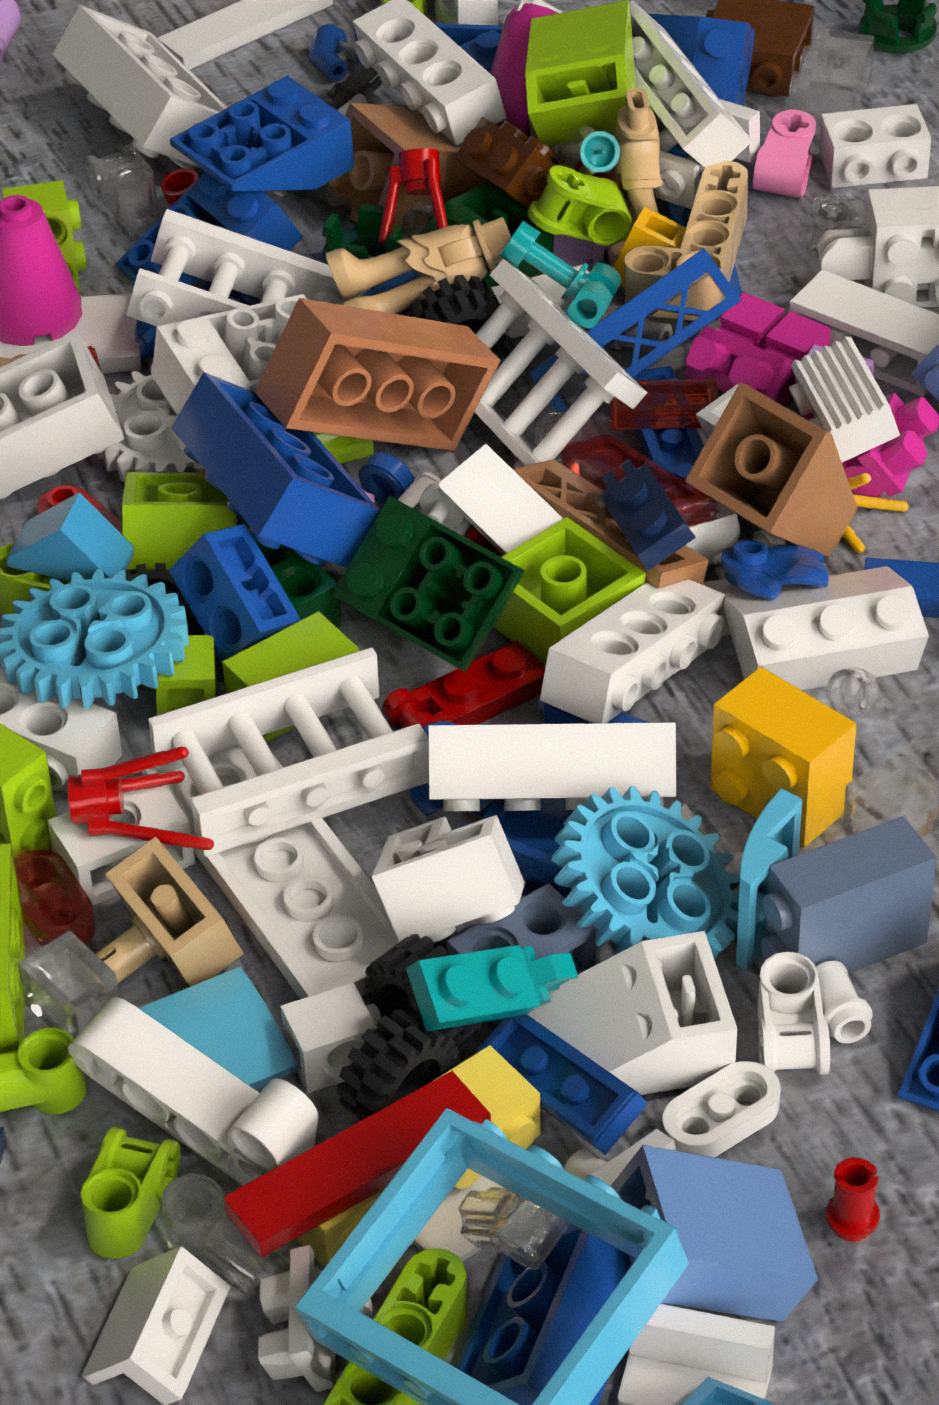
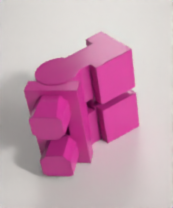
M743 292L739 296L741 302L720 317L721 325L717 329L706 326L702 329L701 334L695 337L686 358V365L688 366L684 375L724 392L743 382L782 406L787 407L793 400L789 387L796 384V377L791 367L793 361H801L804 355H808L814 344L822 347L830 346L831 328L792 311L783 318L784 308Z
M895 392L885 397L890 405L900 436L842 462L847 479L863 473H868L871 476V481L868 484L851 490L852 494L880 498L884 491L889 497H892L903 491L910 471L923 465L927 456L923 439L925 436L936 432L939 426V415L924 397H919L907 404H904ZM810 413L806 416H803V418L809 421L813 419L814 416L812 415V413Z

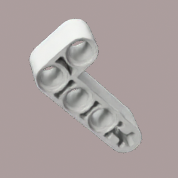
M118 997L110 998L69 1044V1055L73 1056L75 1064L90 1078L242 1186L306 1152L315 1145L318 1112L312 1101L296 1086L277 1078L272 1079L261 1093L257 1092L124 999Z

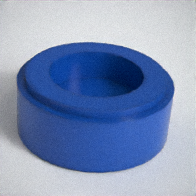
M383 452L373 453L358 473L360 483L365 492L373 494L374 500L385 504L389 495L398 500L414 482L413 474L402 461Z

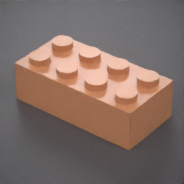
M299 298L258 383L255 394L287 429L455 451L501 360L468 326Z

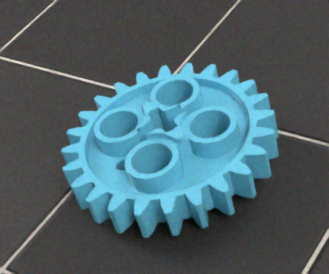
M97 569L92 579L84 580L78 572H74L71 576V583L65 585L57 579H50L51 590L44 592L36 588L30 589L31 602L15 600L13 602L15 614H3L2 616L4 628L0 629L1 669L6 670L7 681L9 683L18 682L22 695L36 690L39 703H44L55 695L58 696L60 708L68 706L74 698L82 700L84 709H89L94 699L103 697L105 702L112 706L115 705L116 694L122 692L136 699L138 698L137 686L142 684L156 689L159 687L157 674L173 676L175 674L173 662L184 661V647L189 646L185 607L179 606L178 595L176 593L166 594L163 582L148 587L147 575L145 574L136 577L132 581H127L125 570H120L112 579L104 578L102 569Z
M630 786L623 796L614 787H609L602 797L593 793L583 805L579 804L565 820V826L555 837V841L560 847L552 855V861L563 867V869L554 878V882L572 890L562 903L567 907L581 908L584 914L579 918L576 925L579 928L594 925L599 930L595 940V944L598 947L611 940L617 945L616 954L641 941L705 931L713 957L715 958L735 939L736 936L733 932L738 927L739 894L733 890L740 884V875L725 870V867L734 857L729 853H717L713 848L720 838L717 833L703 835L698 830L702 817L696 815L688 821L681 817V802L676 800L667 809L662 807L661 798L657 791H653L643 801L635 786Z

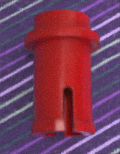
M851 1157L837 1164L834 1170V1197L829 1200L826 1206V1222L829 1228L839 1238L850 1242L865 1239L876 1230L880 1221V1209L875 1202L879 1175L875 1176L877 1174L876 1167L870 1161L863 1158Z

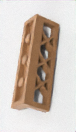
M552 459L513 469L563 519L568 517L646 572L645 583L649 582L657 588L685 580H691L703 585L709 559L687 545L650 570H647L600 498L599 494L603 491L556 460Z

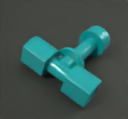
M522 221L500 254V257L516 268L522 260H525L566 288L561 298L566 301L569 295L574 297L566 310L568 316L577 325L593 329L608 308L613 298L612 296L622 282L621 276L610 265L596 262L589 274L585 273L589 267L586 263L577 271L536 243L535 240L541 232L525 221Z

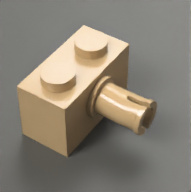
M154 837L105 873L127 910L134 917L131 919L133 923L131 928L96 954L88 957L93 967L111 990L154 956H157L160 960L166 957L185 983L191 987L211 979L244 954L224 919L157 837Z

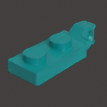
M520 945L418 960L406 968L426 1031L526 1015L551 1001L548 994L549 991L558 990L563 983L578 978L571 953L552 954L537 959L533 946L521 948Z

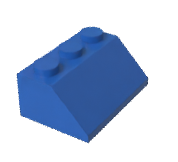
M571 1223L505 1246L453 1367L519 1405H532L630 1269L629 1255ZM608 1379L589 1405H599Z

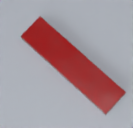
M450 1071L224 1196L225 1213L262 1258L385 1189L446 1108L479 1124H482L485 1119L491 1122V1113L453 1071Z

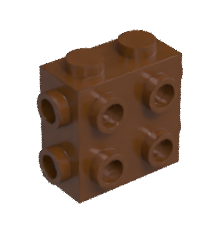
M719 0L715 10H708L706 17L746 22L756 31L746 91L758 92L768 97H791L812 47L814 5L778 0Z
M484 117L466 135L463 145L453 158L482 182H488L527 209L533 201L539 200L548 184L546 176L552 166H566L575 170L563 161L560 164L554 158L556 153L535 137L530 136L529 138L505 120L499 127Z

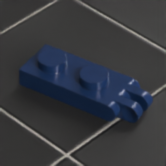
M627 459L620 464L627 476L617 481L611 471L601 478L608 489L600 493L599 496L647 570H650L696 537L647 464L644 463L636 469L630 459Z

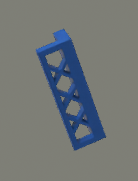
M703 248L586 333L603 349H606L615 341L635 344L632 364L625 370L634 378L740 303L741 299L706 249ZM708 275L725 297L724 300L708 311L686 307L688 289ZM681 295L680 306L669 304ZM659 310L678 313L675 335L665 342L642 339L644 322ZM684 314L699 317L682 329ZM638 326L636 337L624 336ZM640 345L655 348L638 360ZM556 354L529 372L535 384L539 382L559 358ZM583 370L582 373H581V374L589 375L585 370ZM558 394L550 401V404L561 418L568 408Z

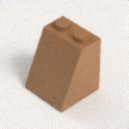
M349 103L345 116L351 120L354 168L321 186L320 192L357 224L359 209L362 203L385 206L389 187L388 167L399 165V153L401 151L416 148H431L439 151L440 187L444 205L447 201L484 182L453 159L463 145V142L456 146L441 131L435 133L429 127L424 115L418 110L411 111L407 106ZM400 185L391 230L395 224H401L404 230L434 217L430 195H407L406 186Z
M740 382L685 479V482L768 533L797 545L815 549L827 557L832 555L858 509L832 434L743 382Z

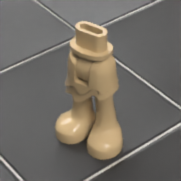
M633 88L626 92V106L622 107L618 112V123L615 129V138L620 147V157L614 166L615 182L622 183L623 190H627V201L625 204L631 215L633 225L644 206L658 213L653 189L663 184L659 166L660 139L654 112L649 107L647 93L640 88ZM627 237L617 244L608 246V261L612 266H614Z
M501 217L483 225L477 219L472 221L474 230L471 225L460 224L447 226L426 234L411 235L409 239L397 240L402 247L367 259H358L344 248L327 252L326 258L334 281L342 297L347 300L343 304L345 306L399 314L411 308V304L416 298L424 301L426 298L422 291L429 286L433 291L440 288L438 281L447 278L449 284H454V279L457 275H464L467 282L471 276L479 277L482 280L487 272L492 273L497 267L496 264L503 260L500 254L511 239L504 218ZM411 270H414L421 276L406 284L373 296L356 297L378 284Z

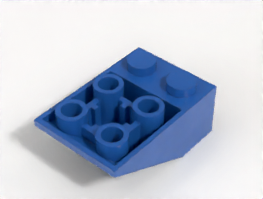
M288 75L170 139L172 147L231 191L316 190L354 168L351 120Z
M207 172L169 209L290 251L303 238V235L280 206L264 192L231 191ZM163 216L115 263L134 282L140 268L159 274L162 265L151 262V257ZM182 272L179 282L190 285L201 278Z

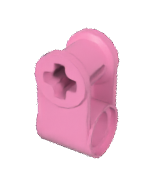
M792 109L781 111L775 115L764 145L760 147L753 173V190L803 198L809 172L813 164V154L810 151V146L815 135L816 121L812 115L801 110Z

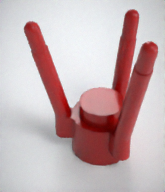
M431 148L401 151L399 153V165L388 167L389 187L378 238L381 244H386L390 234L400 185L406 186L407 195H430L437 230L448 226L440 187L439 151Z
M186 747L160 751L104 768L81 770L79 775H69L68 801L71 820L73 824L88 823L89 836L111 834L146 841L157 837L161 843L202 850H211L214 847V841L210 838L111 821L112 815L123 814L124 812L123 792L180 783L185 779V774L182 771H172L124 779L120 777L184 759L189 754Z

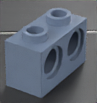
M548 883L527 896H521L519 904L514 905L515 910L508 916L492 923L481 924L479 922L476 925L473 924L463 928L455 937L447 941L448 956L520 945L521 948L533 946L537 959L552 954L571 953L577 974H580L595 966L596 928L593 925L579 928L576 923L582 914L574 907L564 906L562 901L565 898ZM503 1019L487 1022L495 1029Z

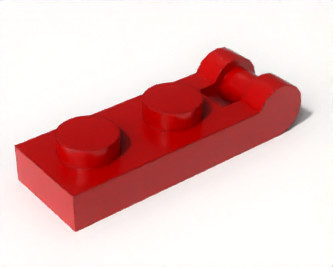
M517 640L473 661L466 673L456 669L412 691H409L407 688L394 690L385 698L382 704V712L392 724L400 727L403 726L404 728L419 723L424 728L426 725L437 721H448L458 725H479L540 695L545 667Z

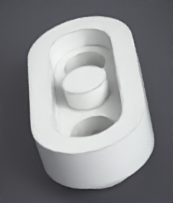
M751 1061L732 1063L671 1100L663 1112L662 1133L675 1141L676 1151L715 1158L774 1120L780 1106L781 1086L779 1079L770 1068L763 1064ZM740 1102H751V1103H753V1104L750 1105V1106H745V1105H741V1104H739V1103H740Z

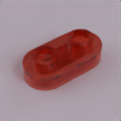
M41 849L27 851L15 857L13 861L23 918L36 941L42 947L55 952L73 951L87 944L96 930L93 904L65 860L55 852Z

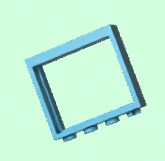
M446 1108L295 1308L316 1342L423 1405H519L360 1313L469 1168L636 1258L633 1265L532 1404L589 1405L688 1266L689 1262L677 1235L679 1232L678 1228L661 1220L657 1209L652 1206L644 1205L639 1210L620 1200L617 1192L603 1180L593 1175H586L581 1179L565 1171L560 1162L546 1150L536 1145H529L527 1149H524L512 1143L489 1120L485 1119L482 1124H479Z

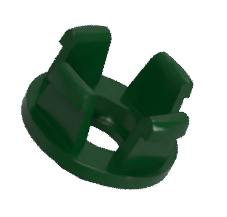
M863 0V3L866 5L864 15L860 19L859 33L861 38L870 46L887 53L905 54L920 50L931 44L935 39L937 24L934 16L937 12V7L934 3H930L927 6L926 0H899L898 4L884 5L883 0ZM899 30L907 31L912 35L900 37Z
M362 203L359 209L357 227L343 232L338 215L331 214L324 222L322 236L326 237V244L322 251L323 263L328 264L326 253L335 249L344 248L358 259L369 258L368 255L376 257L402 247L397 242V240H402L403 237L402 225L395 224L386 240V244H381L378 238L384 211L383 206Z

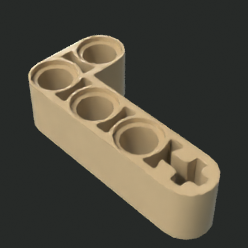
M723 161L705 167L681 248L640 246L626 254L625 304L703 248L706 249L725 278L730 282L747 220L748 170L738 162ZM708 275L688 289L686 307L708 311L724 300L725 297ZM681 295L669 304L680 306ZM659 310L652 316L677 319L678 313ZM684 314L683 320L694 321L699 317Z

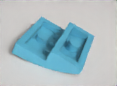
M782 788L770 800L758 817L749 834L742 856L736 965L744 970H747L762 954L761 939L765 938L766 930L763 898L765 895H768L769 866L799 855L802 799Z
M241 967L139 1008L254 1090L266 1086L272 1079H283L296 1073L298 1063L284 1035L262 997Z

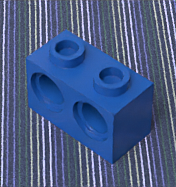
M246 524L203 534L169 570L205 635L213 636L214 651L221 663L238 652L301 621Z

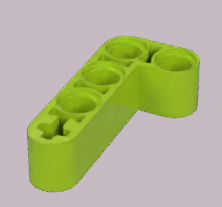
M439 1248L427 1249L415 1254L406 1263L373 1320L441 1360L446 1361L468 1318L467 1275L464 1263L459 1256L449 1250ZM350 1361L323 1404L368 1405L365 1403L380 1401L382 1403L375 1405H421L418 1401Z

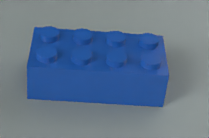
M203 372L171 427L185 444L184 453L207 472L205 479L212 486L221 490L229 499L226 503L228 508L247 521L251 526L249 531L255 540L269 548L279 549L282 544L293 548L298 555L313 564L323 565L326 560L347 568L381 511L313 432L285 428L253 391Z

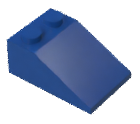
M648 14L666 30L719 99L744 106L756 31L749 23L700 16Z

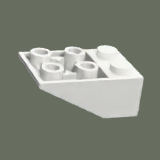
M296 295L157 326L152 376L177 416L203 372L255 392L298 299H307L305 295Z
M705 931L641 941L578 974V978L560 985L558 990L549 991L548 994L551 1001L527 1014L636 1090L640 1095L695 1086L724 1067L736 1063L737 1026Z

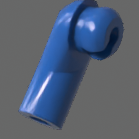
M325 24L315 31L308 58L328 79L338 82L348 72L347 63L337 55V53L344 50L338 45L339 41L347 43V36L344 30L337 28L336 25Z

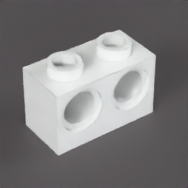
M917 104L821 114L819 156L831 188L928 178L931 135Z

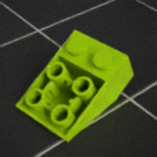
M628 0L531 18L525 69L528 115L539 141L546 146L584 140L579 132L581 126H590L595 131H606L610 134H615L618 112L622 107L626 106V92L637 88L630 4Z

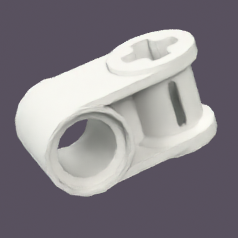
M782 952L774 954L766 959L760 971L757 1011L760 1064L767 1066L774 1073L776 1070L815 1068L818 1075L829 1074V1028L827 1018L823 1015L816 966L808 957L799 953Z

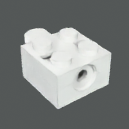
M939 186L868 190L865 228L827 230L820 237L817 250L821 269L849 280L864 279L865 286L921 308L939 307Z

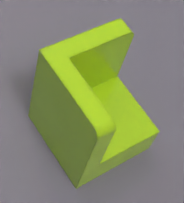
M188 635L189 646L184 647L185 660L173 662L175 674L173 676L157 674L159 687L156 688L157 716L215 698L213 636Z

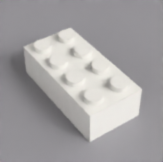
M79 5L52 54L66 68L64 75L88 91L86 97L90 102L111 114L109 118L110 123L130 134L134 138L132 145L137 150L152 158H157L159 154L166 155L171 161L182 168L194 170L195 166L199 167L172 147L170 139L191 128L193 125L223 111L227 107L151 32Z

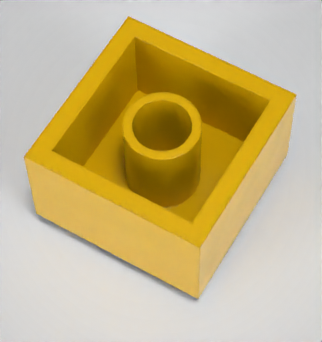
M760 666L714 704L710 790L718 794L726 803L737 806L758 819L764 808L781 788L802 799L799 846L805 848L850 809L857 723Z

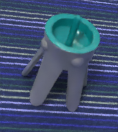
M581 126L579 132L584 140L577 144L565 146L563 155L566 158L580 160L583 163L578 171L580 173L592 176L597 172H610L620 157L618 141L606 131H595L590 126Z

